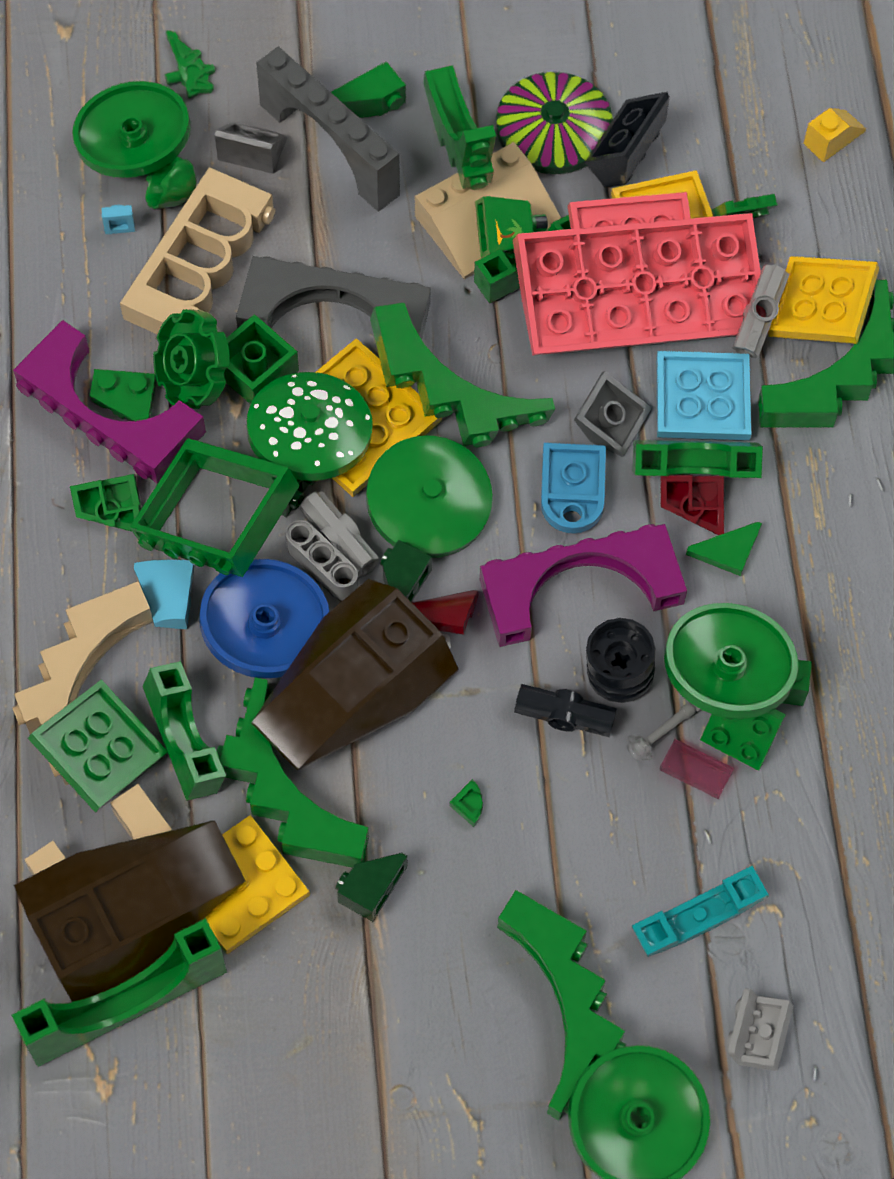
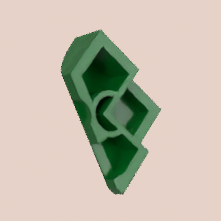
M135 474L70 486L77 518L132 532L130 526L141 510Z

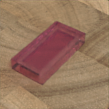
M674 739L659 770L719 800L734 768Z

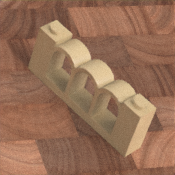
M209 167L120 302L123 319L158 334L161 325L172 313H181L183 309L203 310L209 313L213 305L212 289L225 285L232 277L234 271L232 257H238L246 253L254 240L253 231L260 234L265 224L269 225L273 220L275 208H273L272 194ZM209 211L239 224L243 229L233 236H223L198 225L206 212ZM188 242L216 254L224 260L213 268H202L178 258V255ZM169 274L200 288L203 292L193 300L184 301L157 290V287L165 275Z

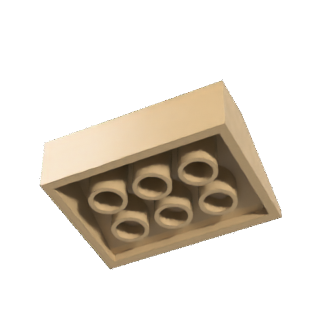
M514 142L492 154L491 162L494 174L492 182L488 183L486 187L478 190H473L471 187L462 189L459 175L456 173L415 196V217L463 279L474 274V263L481 259L475 208L476 200L483 196L529 201L532 215H546L548 221L547 231L553 222L561 219L531 162Z

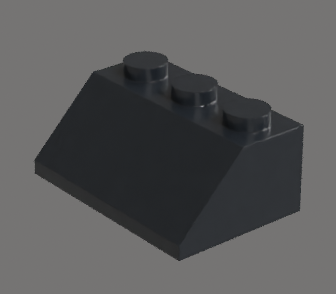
M667 92L627 99L584 162L604 187L626 184L631 179L632 172L638 163L645 158V152L651 143L658 138L659 131L666 122L670 95Z

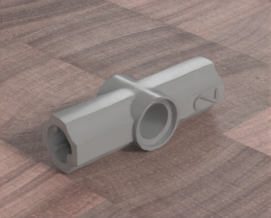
M765 264L763 266L751 300L744 308V318L732 347L737 353L749 354V357L755 359L759 357L771 322L778 314V304L790 275L785 269L777 265ZM756 305L764 308L766 317L758 315Z
M322 491L313 492L307 496L300 505V509L310 523L356 567L358 577H365L372 572L379 563V557L362 539L360 531L351 517L347 514L342 515Z

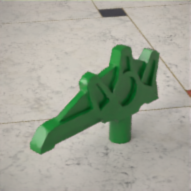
M167 30L166 37L176 59L178 71L164 74L166 84L170 85L181 82L182 86H185L188 98L202 93H212L214 86L213 83L208 82L210 75L215 73V66L213 64H204L200 59L202 57L200 50H191L179 39L176 32Z

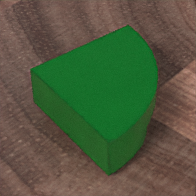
M472 779L450 801L449 806L473 827H475L481 817L483 801L480 788Z

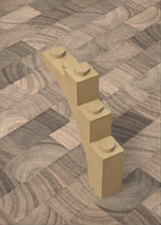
M139 582L66 609L69 621L63 624L70 640L40 651L44 663L39 664L38 667L44 682L14 694L18 705L12 707L19 726L26 723L31 734L78 697L81 686L92 668L105 653L131 632L153 622L150 607ZM49 763L54 777L59 776L60 773ZM62 777L64 784L68 785L69 783Z

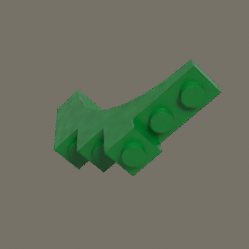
M453 65L425 71L423 85L440 147H446L451 168H457L462 189L471 187L473 190H478L486 187L488 183L492 182L494 174L491 162L496 140L494 126L477 128L464 101Z
M876 280L870 299L868 324L858 343L854 344L846 355L830 367L810 377L784 384L761 386L758 398L760 428H833L837 416L842 415V401H868L871 390L876 389L877 374H894V318H891L890 312L893 309L894 296L893 292H888L887 280Z
M405 302L374 307L370 322L386 387L407 388L417 383L425 417L435 415L436 418H444L455 412L463 446L485 447L493 442L499 429L500 431H510L516 429L519 425L525 424L536 427L549 421L555 411L553 398L524 399L508 397L471 384L443 365L426 347L412 324Z
M255 677L253 687L247 688L245 692L243 707H247L245 718L240 717L238 720L236 736L226 735L224 746L219 745L217 748V754L226 774L225 778L250 783L247 790L246 803H250L253 816L284 821L280 824L277 838L278 842H282L283 854L351 868L357 863L364 862L369 841V828L343 820L327 812L302 794L284 773L273 753L270 742L251 724L269 698L268 680Z
M515 890L498 917L497 928L519 943L537 962L551 984L561 1010L565 1033L564 1066L560 1082L547 1110L548 1115L559 1121L564 1112L568 1114L573 1089L585 1069L602 1055L618 1048L626 1047L627 1044L622 1042L625 1030L591 1011L593 1009L598 1012L607 993L603 992L605 979L573 961L579 962L588 947V944L584 942L587 930Z

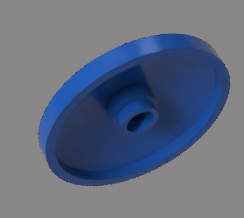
M254 559L243 577L231 573L229 575L220 573L212 580L202 598L199 623L206 646L223 665L237 673L254 678H279L284 676L322 618L330 611L323 591L308 574L285 562L270 559Z

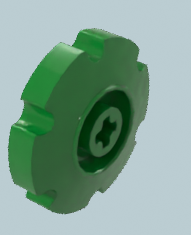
M183 309L181 313H172L163 322L156 337L159 345L158 350L153 353V365L158 386L165 387V398L173 406L179 400L192 409L210 406L219 398L226 384L224 371L226 368H229L230 356L225 333L217 331V320L206 311Z

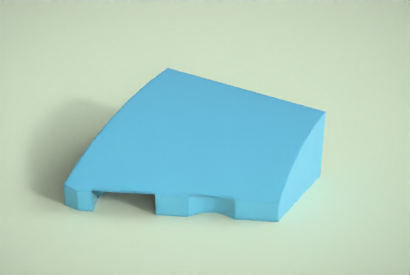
M151 560L134 563V571L150 607L155 627L187 629L191 607L190 594L195 567L189 560Z

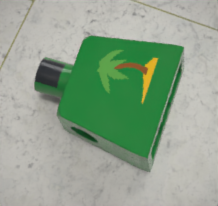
M483 196L475 201L481 258L499 249L505 253L513 251V239L517 234L547 231L548 221L546 215H532L529 201Z

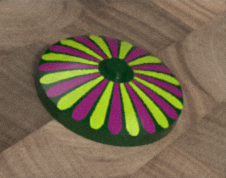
M543 72L521 79L504 94L497 109L496 131L502 148L514 142L531 162L536 172L567 174L587 167L584 162L612 122L613 116L607 99L592 83L568 73Z

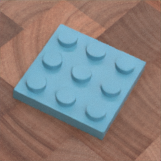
M657 351L658 438L750 440L749 354Z

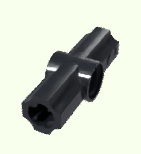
M521 684L514 708V713L547 721L551 727L560 731L572 732L575 729L606 737H610L617 708L584 700L580 694L571 690L559 689L556 692L525 684Z

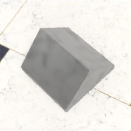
M230 122L215 130L217 159L274 174L287 135Z

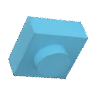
M113 205L101 208L105 234L135 232L131 205Z

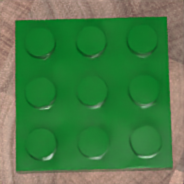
M102 679L33 731L28 737V740L95 813L167 754V750Z

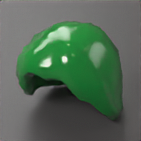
M176 157L161 169L149 173L146 177L148 188L145 201L154 210L186 203L195 190L197 183L192 163L187 159Z

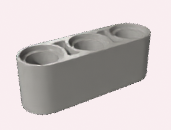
M295 520L287 526L285 533L289 554L333 597L343 601L359 587L356 567L309 522ZM297 537L307 538L306 541L300 543L294 541ZM322 557L329 559L326 563H317L315 560ZM342 578L351 580L348 584H339L337 581Z

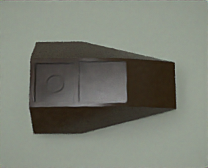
M367 579L322 618L251 724L298 771L410 714L457 673L459 668L444 635L397 588Z
M215 820L75 853L15 884L14 888L60 983L70 1000L75 1002L112 989L144 971L170 948L174 941L175 933L200 922L246 880Z

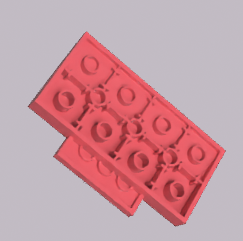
M687 192L570 202L568 204L571 229L520 233L513 239L523 309L533 356L737 336L744 318V308L749 304L761 274L752 213L691 219ZM756 305L758 315L766 317L764 308Z

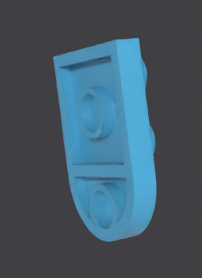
M543 443L541 510L546 521L555 529L565 533H581L594 527L600 520L605 502L606 446ZM568 511H575L581 516V519L576 522H569L563 515Z

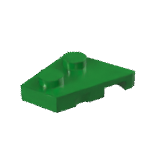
M775 194L745 198L743 201L733 202V200L726 201L711 211L713 216L752 213L753 218H759L769 215V210L777 206Z
M94 369L90 391L91 402L102 408L110 409L114 415L123 420L127 418L131 421H139L151 418L156 386L155 374Z

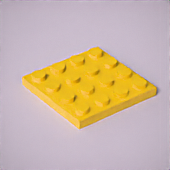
M357 338L316 371L317 373L334 376L350 384L362 395L371 411L373 422L372 438L366 454L349 471L332 478L352 497L367 486L374 464L388 448L411 437L425 436L442 421V418H436L435 415L425 417L420 395L411 386L407 388L386 387L380 359Z

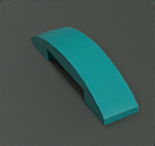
M752 865L722 880L721 885L664 913L661 910L633 924L632 929L647 957L683 944L726 923L767 898L769 894Z

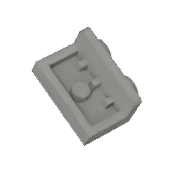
M744 988L742 998L738 999L735 1007L736 1022L734 1029L727 1038L728 1054L738 1065L778 1071L793 1004L788 1000L757 996L752 989Z

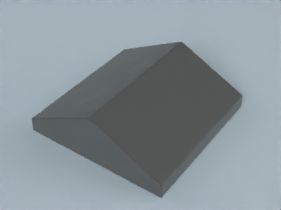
M603 371L574 421L591 443L606 446V450L622 457L627 452L652 407L606 371Z

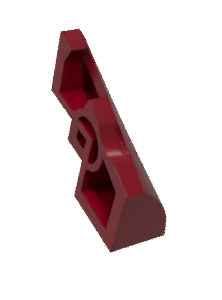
M661 476V508L716 535L724 534V476Z
M471 590L411 603L439 631L464 635L468 619L473 616L479 594L477 590Z

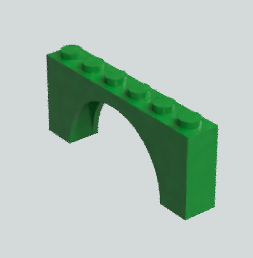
M204 919L175 933L174 941L170 948L151 966L126 982L95 996L75 1002L56 1004L42 999L12 1014V1017L37 1067L227 973L222 950L207 919Z

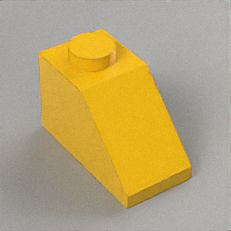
M828 108L808 123L803 144L824 163L863 134L866 128L847 110Z

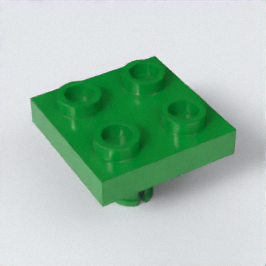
M776 709L760 716L742 719L726 718L711 714L700 741L759 771L786 714Z

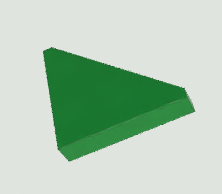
M755 522L690 545L687 548L686 555L741 576L762 523Z

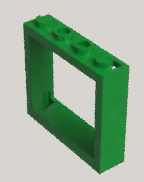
M187 438L132 522L130 529L139 540L137 543L148 551L156 549L173 559L181 557L198 567L206 565L223 575L231 573L243 577L299 488V484L289 467ZM200 468L269 488L230 552L160 531Z

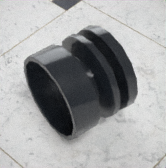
M626 618L606 620L595 627L588 637L586 660L589 683L597 695L608 701L625 703L635 701L646 694L653 684L655 674V645L653 637L646 627L635 620Z

